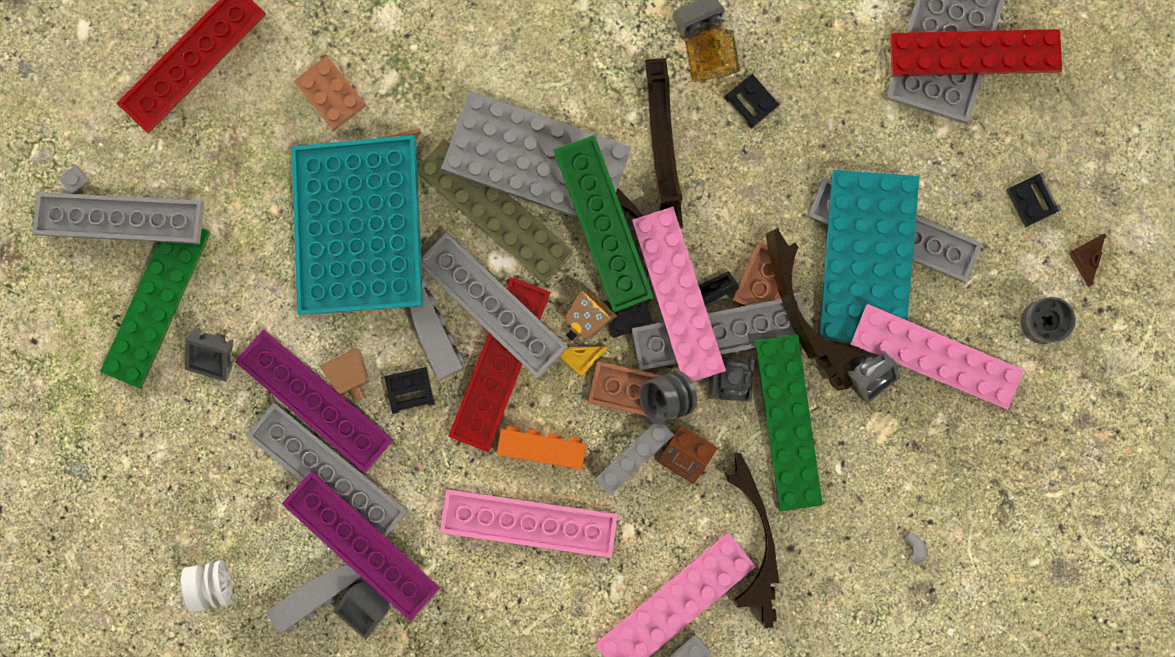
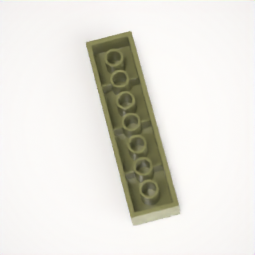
M443 139L418 167V175L543 285H546L573 254L572 250L508 194L442 172L441 167L450 143Z

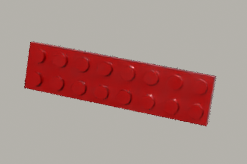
M218 0L116 104L149 134L267 14L253 0Z
M1060 29L891 33L889 35L891 77L1060 73L1062 71Z
M510 277L506 289L540 320L551 292ZM490 332L448 436L486 452L490 451L523 366Z

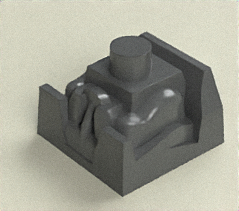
M200 328L194 329L185 339V370L226 382L232 369V361L229 360L233 349V340L230 339L226 342L225 337L219 333L214 335L204 333L201 335Z
M885 351L881 352L882 356H877L875 359L871 356L869 358H866L864 355L859 356L854 362L857 366L854 369L855 371L847 372L853 387L866 404L900 378L897 362Z
M722 357L726 372L710 376L708 399L751 402L754 359Z
M365 581L354 585L344 595L333 612L366 640L387 614L389 602Z

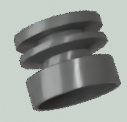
M1048 297L1028 305L1021 315L1020 324L1023 333L1028 339L1035 343L1048 344L1064 340L1075 328L1076 317L1073 308L1068 302L1061 298ZM1042 318H1047V319H1048V320L1046 321V323H1047L1048 325H1045V326L1042 325V323L1044 322Z
M673 371L662 377L648 380L640 388L639 397L642 409L648 419L655 424L662 425L676 418L694 412L697 406L696 389L691 379L682 371Z

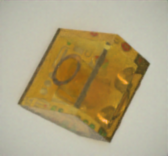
M715 28L685 41L692 82L723 78L740 71L733 30Z

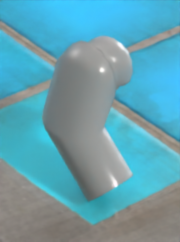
M909 531L903 540L913 547L914 553L911 560L915 564H920L927 558L925 544Z

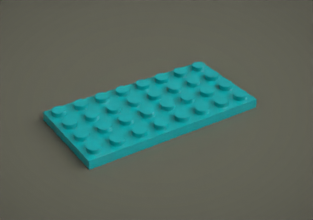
M832 170L819 335L832 342L851 343L866 305H871L908 321L920 176Z

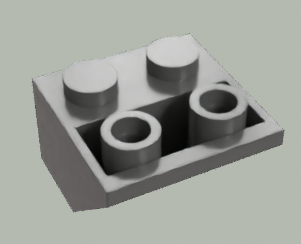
M697 0L674 10L672 18L682 40L685 38L693 39L706 29L708 31L716 29L721 23L724 8L718 0Z

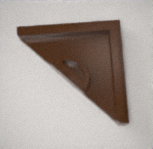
M1105 233L1069 252L1088 287L1094 285L1095 273L1100 263L1104 240L1107 237Z

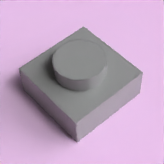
M76 165L58 178L70 194H77L91 183Z

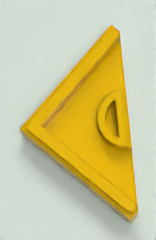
M606 346L571 347L559 358L582 377L608 348Z

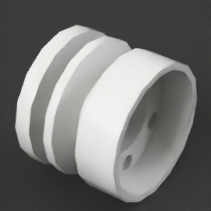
M223 560L216 561L215 563L210 562L206 564L205 569L201 565L183 568L181 589L189 612L205 611L209 608L210 604L213 608H218L220 605L223 607L231 605L233 588L226 562Z

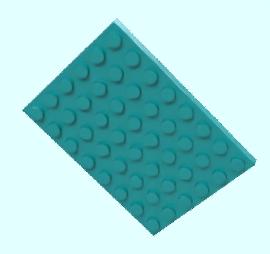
M407 135L291 146L297 315L423 307L416 136Z

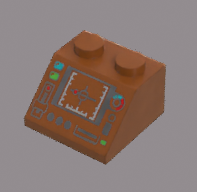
M679 425L657 462L694 484L707 467L718 447L684 426Z

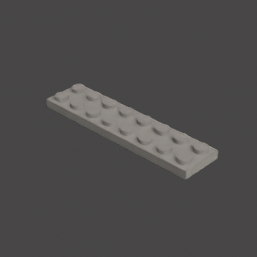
M823 179L807 217L828 226L831 180ZM916 216L913 262L966 283L982 243Z
M37 192L32 234L36 236L200 244L204 202L201 200Z
M447 232L421 258L422 268L536 378L540 379L569 348Z
M800 295L794 296L797 306L804 317ZM781 299L707 313L720 354L756 348L755 340L796 335ZM665 322L631 328L639 370L677 363Z
M277 403L272 404L247 435L250 440L300 481H303L311 471L316 473L386 538L408 512L400 503Z

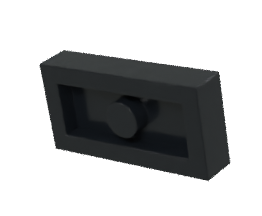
M730 271L699 285L705 305L739 289L738 283Z

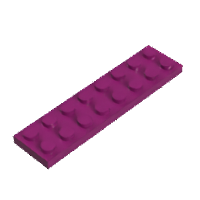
M263 329L235 361V363L364 473H367L394 441L266 330Z
M313 471L303 479L282 503L286 509L410 622L440 590L441 587Z

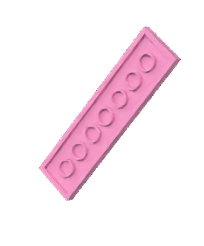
M670 207L633 219V225L679 370L685 373L692 382L726 372L674 208Z
M866 305L851 341V345L877 356H882L881 352L885 351L898 365L1007 410L1024 372L1021 368L871 305Z
M446 489L440 533L612 558L618 514Z
M727 532L596 642L595 646L604 657H650L756 566Z

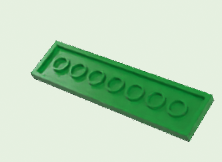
M595 134L553 149L613 313L653 298Z
M201 229L200 244L157 243L100 370L101 373L142 389L208 241L210 232Z
M797 334L755 340L779 511L821 506L823 502L799 336Z

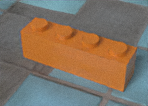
M507 426L506 430L501 429L496 455L582 470L586 444L582 443L583 439L570 437V441L561 440L562 435L549 433L548 437L540 436L541 431L529 429L527 433H521L518 427Z

